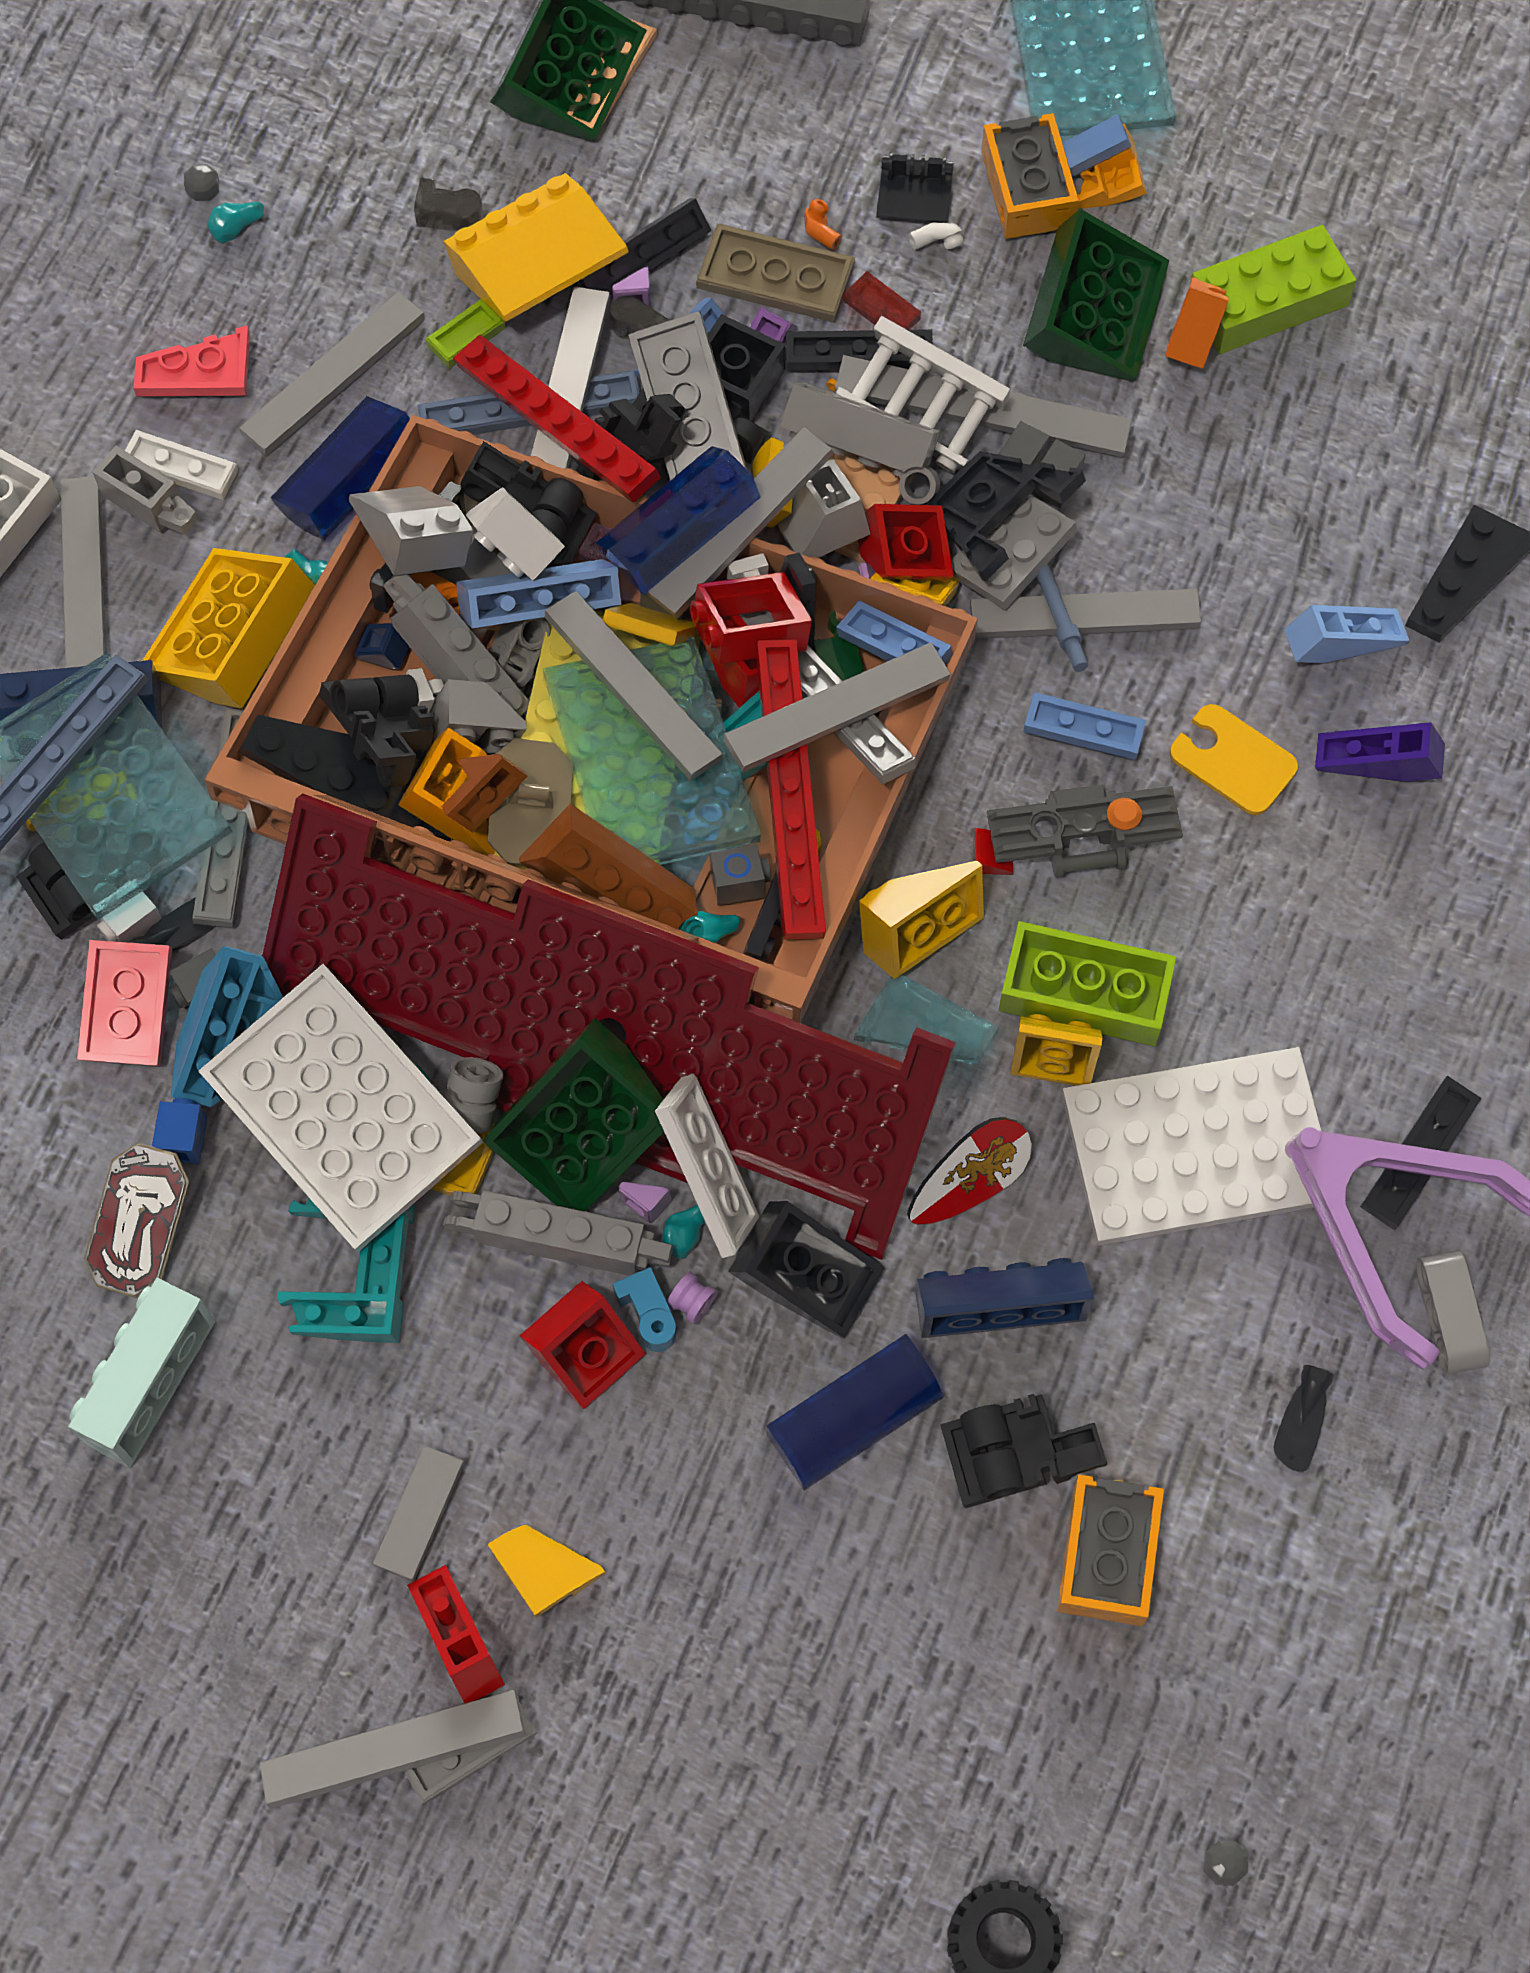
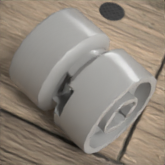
M474 1057L460 1058L451 1064L447 1082L448 1091L445 1093L444 1098L476 1133L488 1131L493 1125L496 1111L495 1100L499 1097L503 1072L494 1063Z

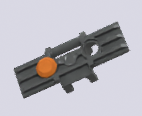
M1105 784L1051 791L1045 803L987 810L996 863L1050 856L1055 877L1064 876V872L1116 866L1117 869L1126 868L1124 846L1181 839L1183 837L1173 786L1116 793L1115 790L1107 791ZM1041 821L1052 822L1054 835L1050 837L1039 835L1035 830V825ZM1097 835L1099 844H1110L1112 848L1109 851L1062 857V851L1065 848H1069L1070 840L1074 838Z

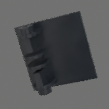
M890 152L889 155H882L876 218L947 223L954 161H947V157H929V160H925L926 155H922L921 160L915 159V154H911V159H907V155L894 154V152Z

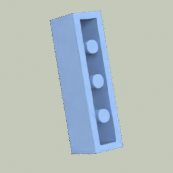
M605 559L545 568L534 581L525 573L520 578L514 573L456 582L460 617L471 628L545 617V610L574 591H577L592 609L621 605L618 567Z

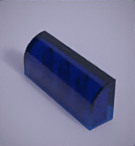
M366 396L270 497L271 500L299 528L322 540H326L354 510L349 502L350 494L369 492L410 420L408 414L403 410Z
M905 1334L766 1426V1436L805 1491L943 1399V1394L929 1365L909 1336Z

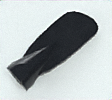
M195 897L164 916L144 936L133 938L127 943L171 946L172 951L203 936L216 926L193 924Z
M1312 1365L1303 1366L1301 1385L1293 1394L1285 1410L1274 1441L1273 1449L1276 1457L1287 1468L1296 1472H1304L1310 1466L1323 1423L1326 1391L1334 1378V1374Z

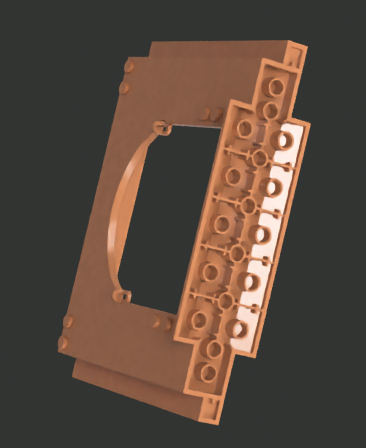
M412 415L369 492L421 486L435 494H440L449 482L460 485L467 468L480 445L485 440L477 438L470 432L457 431L443 426L434 419H424ZM485 441L519 464H522L524 460L530 463L526 469L528 473L531 474L537 467L541 470L538 476L549 482L553 478L566 479L574 483L582 491L584 497L582 504L597 512L586 532L585 540L572 564L605 559L617 566L621 605L628 603L640 605V588L653 562L662 564V562L657 561V555L670 530L697 539L714 521L690 515L675 506H665L654 502L644 495L632 503L605 481H596L580 475L573 469H563L546 463L539 457L515 452L503 444H493ZM356 513L204 779L210 799L246 812L252 832L286 845L296 798L302 793L377 821L369 856L370 859L515 914L522 885L529 879L759 967L749 1004L801 1023L916 768L882 785L834 732L807 744L815 828L820 831L822 844L821 853L818 857L826 934L823 939L783 940L782 925L780 927L773 925L769 936L776 940L767 961L757 960L743 954L765 898L717 906L710 871V853L693 886L697 911L717 915L734 914L740 918L738 930L722 937L716 943L621 908L615 901L607 897L595 898L582 893L573 884L566 882L559 884L548 880L536 870L530 868L522 870L509 865L503 858L497 855L488 854L486 856L472 851L469 846L460 841H446L436 837L424 827L415 826L412 828L289 781L238 753L257 715L348 734L319 696L322 682L406 675L407 670L422 668L427 681L436 679L410 646L399 669H390L359 660L354 656L367 624L392 623L391 617L397 613L394 606L388 613L374 608L372 591L369 587L370 579L377 569H381L386 562ZM754 538L733 561L764 553L769 565L768 574L781 571L786 555L796 552L791 551L784 545L771 544ZM801 554L806 565L812 568L816 579L815 640L833 637L827 626L831 611L836 612V618L841 622L860 600L951 645L953 655L946 663V667L951 674L948 681L883 709L879 716H877L885 727L916 758L917 767L973 644L978 618L971 616L962 609H951L933 602L928 597L915 596L897 589L892 584L879 583L861 576L856 571L843 570L827 564L820 558L807 557ZM727 567L713 582L727 579ZM689 612L685 620L693 622ZM502 624L471 628L469 626V628L484 647L489 650ZM858 646L864 672L887 662ZM766 767L744 780L710 852L757 844L760 859H768L772 882L777 867ZM771 882L765 883V897Z

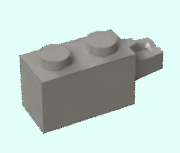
M115 446L92 472L103 497L159 532L164 527H167L185 535L198 520L196 511L180 498L174 481L118 446Z

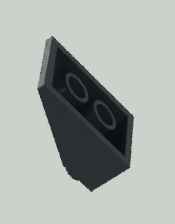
M770 1201L728 1272L767 1298L834 1335L845 1338L885 1267L790 1202Z

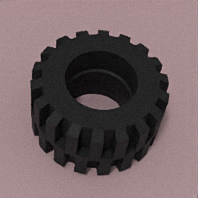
M1000 1880L990 1881L989 1884L980 1885L973 1889L955 1909L947 1930L948 1958L950 1957L953 1963L952 1968L954 1972L1053 1973L1062 1955L1060 1954L1061 1945H1063V1934H1060L1059 1925L1061 1923L1058 1915H1054L1050 1908L1052 1904L1046 1897L1044 1899L1036 1893L1037 1890L1030 1885L1028 1887L1019 1884V1881L1009 1880L1008 1882H1000ZM997 1913H1008L1019 1918L1027 1927L1031 1937V1947L1028 1956L1020 1965L1013 1968L1001 1969L991 1965L984 1959L978 1948L977 1937L980 1926L988 1917Z

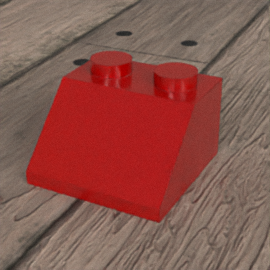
M874 504L865 512L870 535L858 540L860 556L882 578L950 580L954 577L942 506Z
M583 1281L578 1283L519 1335L540 1364L582 1409H585L646 1354L605 1297Z

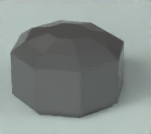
M208 164L193 165L184 173L186 193L195 201L213 198L219 192L217 171Z
M1219 1840L1204 1854V1872L1216 1885L1234 1886L1248 1873V1855L1237 1842Z

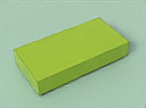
M480 299L425 338L426 345L450 369L456 365L453 357L465 348L467 344L479 334L489 341L506 329L505 321Z

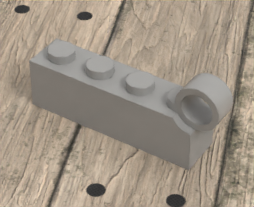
M805 382L793 384L780 427L790 430L789 437L793 438L805 427L831 447L835 454L844 455L845 451L859 455L858 462L879 468L881 463L894 468L892 474L901 477L899 481L900 493L911 504H924L939 492V476L929 465L941 431ZM915 472L925 474L930 481V490L925 497L916 496L910 490L909 480Z

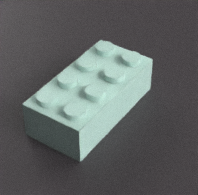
M159 1278L155 1279L151 1287L147 1286L141 1292L136 1303V1309L138 1310L129 1324L125 1323L119 1329L114 1340V1346L116 1347L107 1361L103 1360L97 1366L92 1377V1383L94 1384L87 1396L80 1398L75 1403L69 1417L71 1423L68 1427L86 1446L128 1468H131L216 1322L201 1299Z

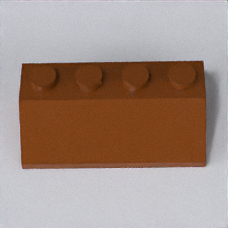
M571 803L519 857L521 864L538 871L548 880L559 884L563 882L573 884L582 893L595 898L607 897L615 901L621 908L676 929L692 916L698 915L695 891L692 886Z

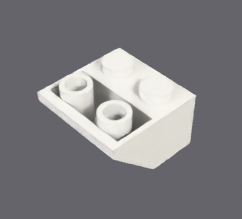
M503 487L466 514L473 524L471 527L474 537L490 552L497 547L500 550L497 556L518 578L525 573L534 581L565 547L555 535Z

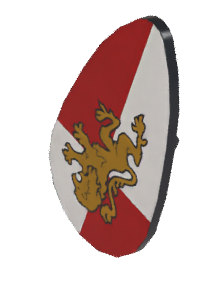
M1007 1117L991 1118L975 1126L949 1150L923 1180L907 1210L908 1219L917 1225L949 1219L984 1202L1011 1185L1023 1173L1030 1159L1032 1143L1028 1131L1019 1122Z

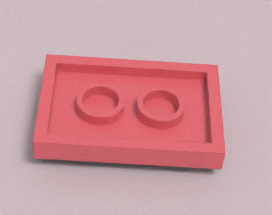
M89 940L77 1060L161 1067L170 978L169 971L172 958L171 946Z

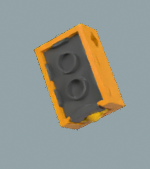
M1054 113L1041 115V118L1033 116L999 122L998 126L996 123L984 125L981 153L1005 239L1057 230L1061 224L1077 212L1079 200Z
M1078 1474L1073 1486L1057 1612L1136 1626L1144 1625L1149 1615L1164 1494L1163 1488L1149 1486L1147 1490H1144L1145 1485L1097 1478L1095 1482L1091 1476Z

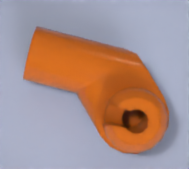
M814 199L810 202L809 207L805 209V230L811 238L834 251L839 246L842 235L827 226V203L820 199Z

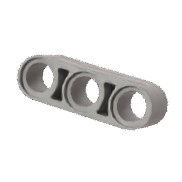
M1454 1251L1418 1257L1416 1261L1418 1281L1434 1344L1440 1351L1438 1359L1443 1372L1449 1374L1488 1367L1490 1362L1488 1344L1469 1271L1462 1252Z

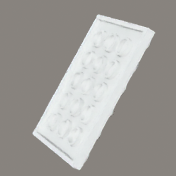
M324 964L318 967L198 1071L357 1252L363 1249L483 1143L476 1132Z
M1299 1047L1062 1089L1063 1103L1097 1246L1314 1208L1292 1159L1285 1153L1286 1143L1303 1129L1313 1127L1321 1131Z

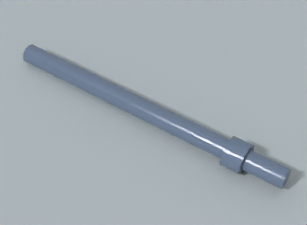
M1047 564L1039 571L1037 578L1057 626L1056 637L1060 647L1066 650L1074 671L1081 672L1088 667V662L1080 645L1082 637L1077 625L1072 624L1050 567Z

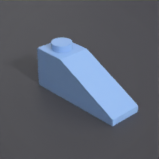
M1311 605L1284 629L1295 661L1306 663H1328L1403 646L1410 641L1398 609Z

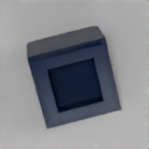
M392 623L367 624L354 656L359 660L390 669H399L409 645L395 630Z

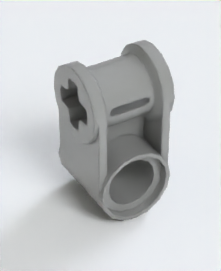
M542 617L503 623L493 645L488 650L495 660L499 658L498 664L518 688L525 686L532 677L536 662L541 653L545 632H547V637L550 635V627ZM528 623V633L523 637L524 626Z

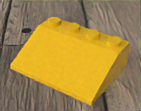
M566 173L551 178L545 185L530 193L522 194L511 204L500 210L490 212L484 219L469 227L458 230L455 235L443 241L456 277L505 322L629 252L626 244L584 188Z
M213 548L142 661L152 660L161 681L212 703L242 709L263 673L269 667L271 660L287 636L315 584L292 558Z

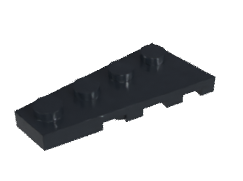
M1473 505L1408 617L1405 626L1440 643L1471 612L1472 608L1482 598L1484 599L1494 589L1495 585L1506 575H1509L1519 565V562L1530 553V531Z

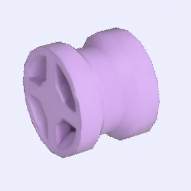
M688 1272L673 1289L667 1304L672 1310L679 1309L684 1312L687 1321L694 1325L709 1310L717 1296L718 1290L712 1286H703L698 1282V1276Z

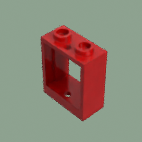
M784 572L697 584L695 601H692L690 604L691 618L694 624L699 625L703 632L706 647L712 649L719 664L755 659L757 640H796L797 651H807L812 620ZM769 610L775 622L727 629L721 617Z

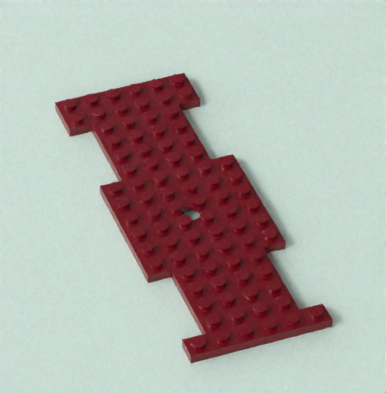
M304 793L296 798L262 954L283 998L318 967L324 964L377 1024L461 1057L480 1058L497 1065L503 1072V1080L499 1097L495 1101L496 1108L506 1111L594 1018L598 1021L606 1018L615 1019L623 1025L626 1031V1040L623 1043L626 1044L663 1099H665L681 1077L691 1074L697 1077L735 1164L854 1210L845 1241L861 1252L882 1260L886 1253L956 1042L916 1027L904 1061H897L749 1004L759 967L529 879L522 885L515 914L370 859L369 856L377 821ZM665 1132L634 1161V1163L688 1183Z

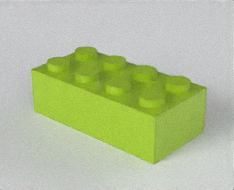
M1323 224L1193 272L1191 279L1194 277L1227 291L1225 296L1229 297V301L1213 341V345L1219 355L1349 306L1356 284V278Z
M1018 921L998 1011L1025 1017L1032 1014H1040L1051 1018L1054 1022L1065 1024L1071 1021L1085 1022L1094 1029H1100L1102 1035L1156 1047L1162 1028L1177 956Z

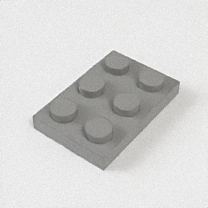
M1029 494L986 537L1003 547L1009 559L985 582L960 550L951 560L953 576L967 587L1006 610L1038 575L1042 567L1047 565L1078 531L1076 522Z

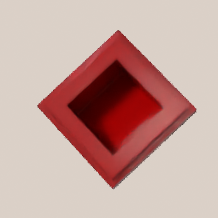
M975 828L973 838L974 861L982 864V874L1013 875V861L995 862L990 830Z

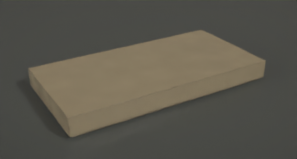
M717 223L696 280V288L835 323L855 265V257Z

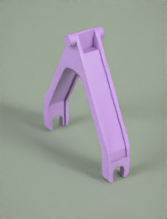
M1313 1127L1303 1129L1286 1143L1285 1153L1292 1159L1370 1330L1413 1365L1421 1369H1425L1427 1365L1431 1367L1440 1354L1439 1349L1397 1317L1345 1204L1346 1186L1352 1173L1356 1169L1372 1166L1485 1184L1528 1216H1530V1180L1508 1163L1501 1160L1323 1132Z

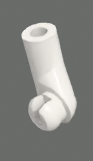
M930 223L908 233L909 243L914 250L940 239H943L944 246L947 249L955 248L963 243V237L959 232L961 228L955 223Z

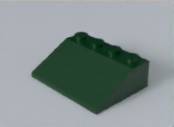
M540 0L490 103L520 121L594 141L647 30L599 0ZM625 43H631L629 52L623 54L621 51ZM610 67L612 70L614 68L617 73L616 78H605L603 76L604 69ZM594 69L597 70L596 75H591ZM591 93L600 95V103L589 104L592 96ZM581 94L583 96L582 100L576 102L577 96ZM606 98L593 128L573 118L576 117L590 123ZM568 111L574 112L572 116L567 114Z
M1079 209L1057 229L1023 346L1053 363L1133 382L1137 379L1169 259L1086 211Z
M594 1018L502 1114L482 1141L556 1206L585 1212L664 1132L655 1112L664 1099L626 1044Z

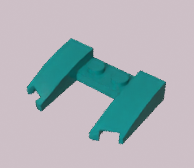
M310 1198L305 1205L295 1200L289 1205L288 1212L293 1216L328 1219ZM415 1203L360 1250L355 1293L278 1291L277 1298L279 1304L282 1307L292 1305L299 1324L288 1327L292 1335L361 1342L400 1343L404 1303L400 1299L408 1224H413Z

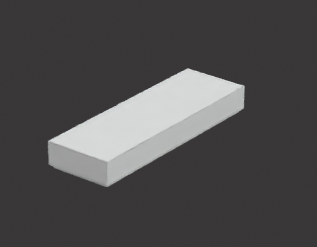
M139 430L135 431L125 449L132 456L174 481L176 485L224 500L239 471L237 463Z

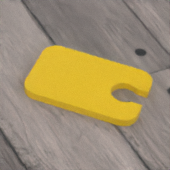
M1216 704L1202 707L1192 719L1193 724L1201 729L1210 730L1217 739L1215 746L1210 749H1200L1192 743L1189 737L1181 732L1170 748V757L1177 766L1251 815H1260L1266 812L1294 778L1298 769L1297 760L1291 753Z

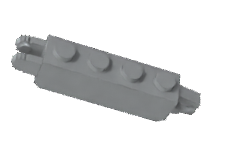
M407 574L393 576L383 585L393 599V606L397 611L391 617L393 627L436 679H442L444 685L448 679L487 682L525 721L529 700L433 584L425 589L420 583L416 584Z
M482 1190L481 1195L454 1191L451 1194L450 1202L458 1207L477 1210L475 1219H470L458 1215H448L443 1223V1226L447 1229L474 1235L477 1242L487 1246L628 1276L637 1273V1270L646 1269L647 1264L669 1267L673 1252L672 1245L653 1240L654 1233L645 1231L644 1224Z

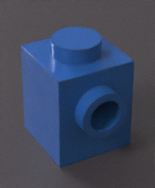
M175 1098L173 1102L160 1101L152 1147L177 1153L181 1163L200 1164L207 1124V1116L201 1105L186 1098Z

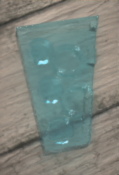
M900 975L895 980L890 976L854 1034V1040L865 1043L874 1041L889 1044L890 1048L904 1050L908 1048L912 1034L917 1027L956 1042L951 1060L979 1065L996 1037L999 1027L915 981Z

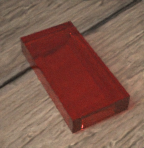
M868 271L843 293V301L874 325L883 316L902 328L910 330L921 319L920 310Z

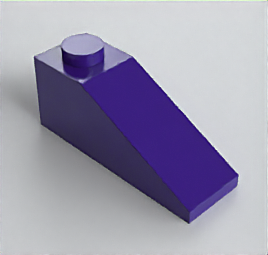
M1431 722L1318 733L1315 768L1317 771L1402 782L1442 779L1445 743Z

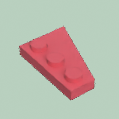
M248 325L236 328V333L217 338L215 334L204 337L203 343L185 348L176 345L136 357L133 387L136 397L246 396L250 330Z

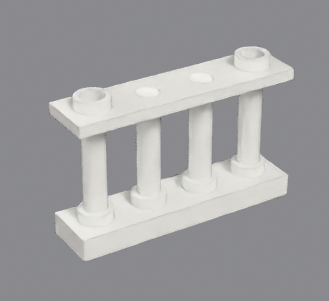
M881 316L874 327L875 338L879 340L877 342L879 345L878 350L853 392L850 393L839 386L836 394L877 408L866 402L865 399L891 355H896L898 351L911 358L909 360L911 366L886 406L885 412L898 416L923 373H928L930 369L943 376L941 379L943 384L919 424L934 428L956 390L960 391L963 387L975 394L973 397L975 402L948 448L937 442L933 456L937 458L935 463L951 473H955L956 469L960 471L968 463V459L961 456L986 411L993 409L994 406L1003 410L1010 399V388Z

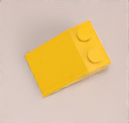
M978 861L891 879L877 889L869 891L859 900L863 953L895 980L984 918L982 864Z
M1032 1014L1028 1017L1020 1016L1010 1075L1074 1086L1090 1084L1102 1046L1101 1030L1094 1029L1091 1025L1080 1021H1071L1068 1024L1054 1022L1051 1018L1040 1014Z

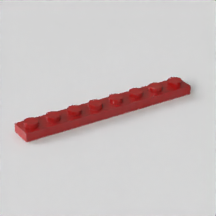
M480 334L453 357L457 366L632 503L661 478L654 466Z
M757 640L755 649L763 717L802 700L797 641ZM807 744L766 762L783 940L823 939L826 934Z

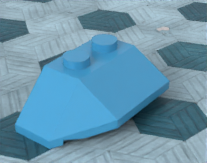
M223 946L202 970L176 1043L171 1088L172 1098L191 1099L197 1102V1104L212 1107L220 1101V1095L198 1071L283 998L263 956Z

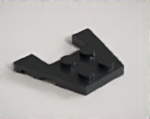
M979 451L929 501V504L942 506L946 531L980 578L986 582L1009 559L1003 547L986 537L1034 489L1064 504L1086 482L1083 471L1077 468L1070 467L1069 471L1055 469L1054 464L1041 462L1038 466L1023 464L1021 458Z

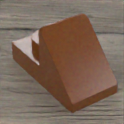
M501 754L460 759L458 762L469 778L441 806L447 816L472 833L528 777L525 771Z

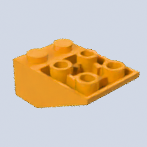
M447 728L433 742L398 805L451 839L466 844L472 851L486 856L494 854L495 850L487 842L489 817L472 833L447 816L441 807L469 778L458 761L463 758L487 755L483 749L452 729Z

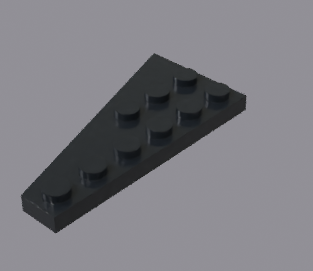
M257 715L238 750V753L289 781L412 828L415 826L424 827L436 837L450 842L453 840L398 805L428 751L414 752L416 754L410 779L406 785L385 787L379 781L376 763L373 759L364 757L362 760H358L354 755L356 738H351L349 734Z

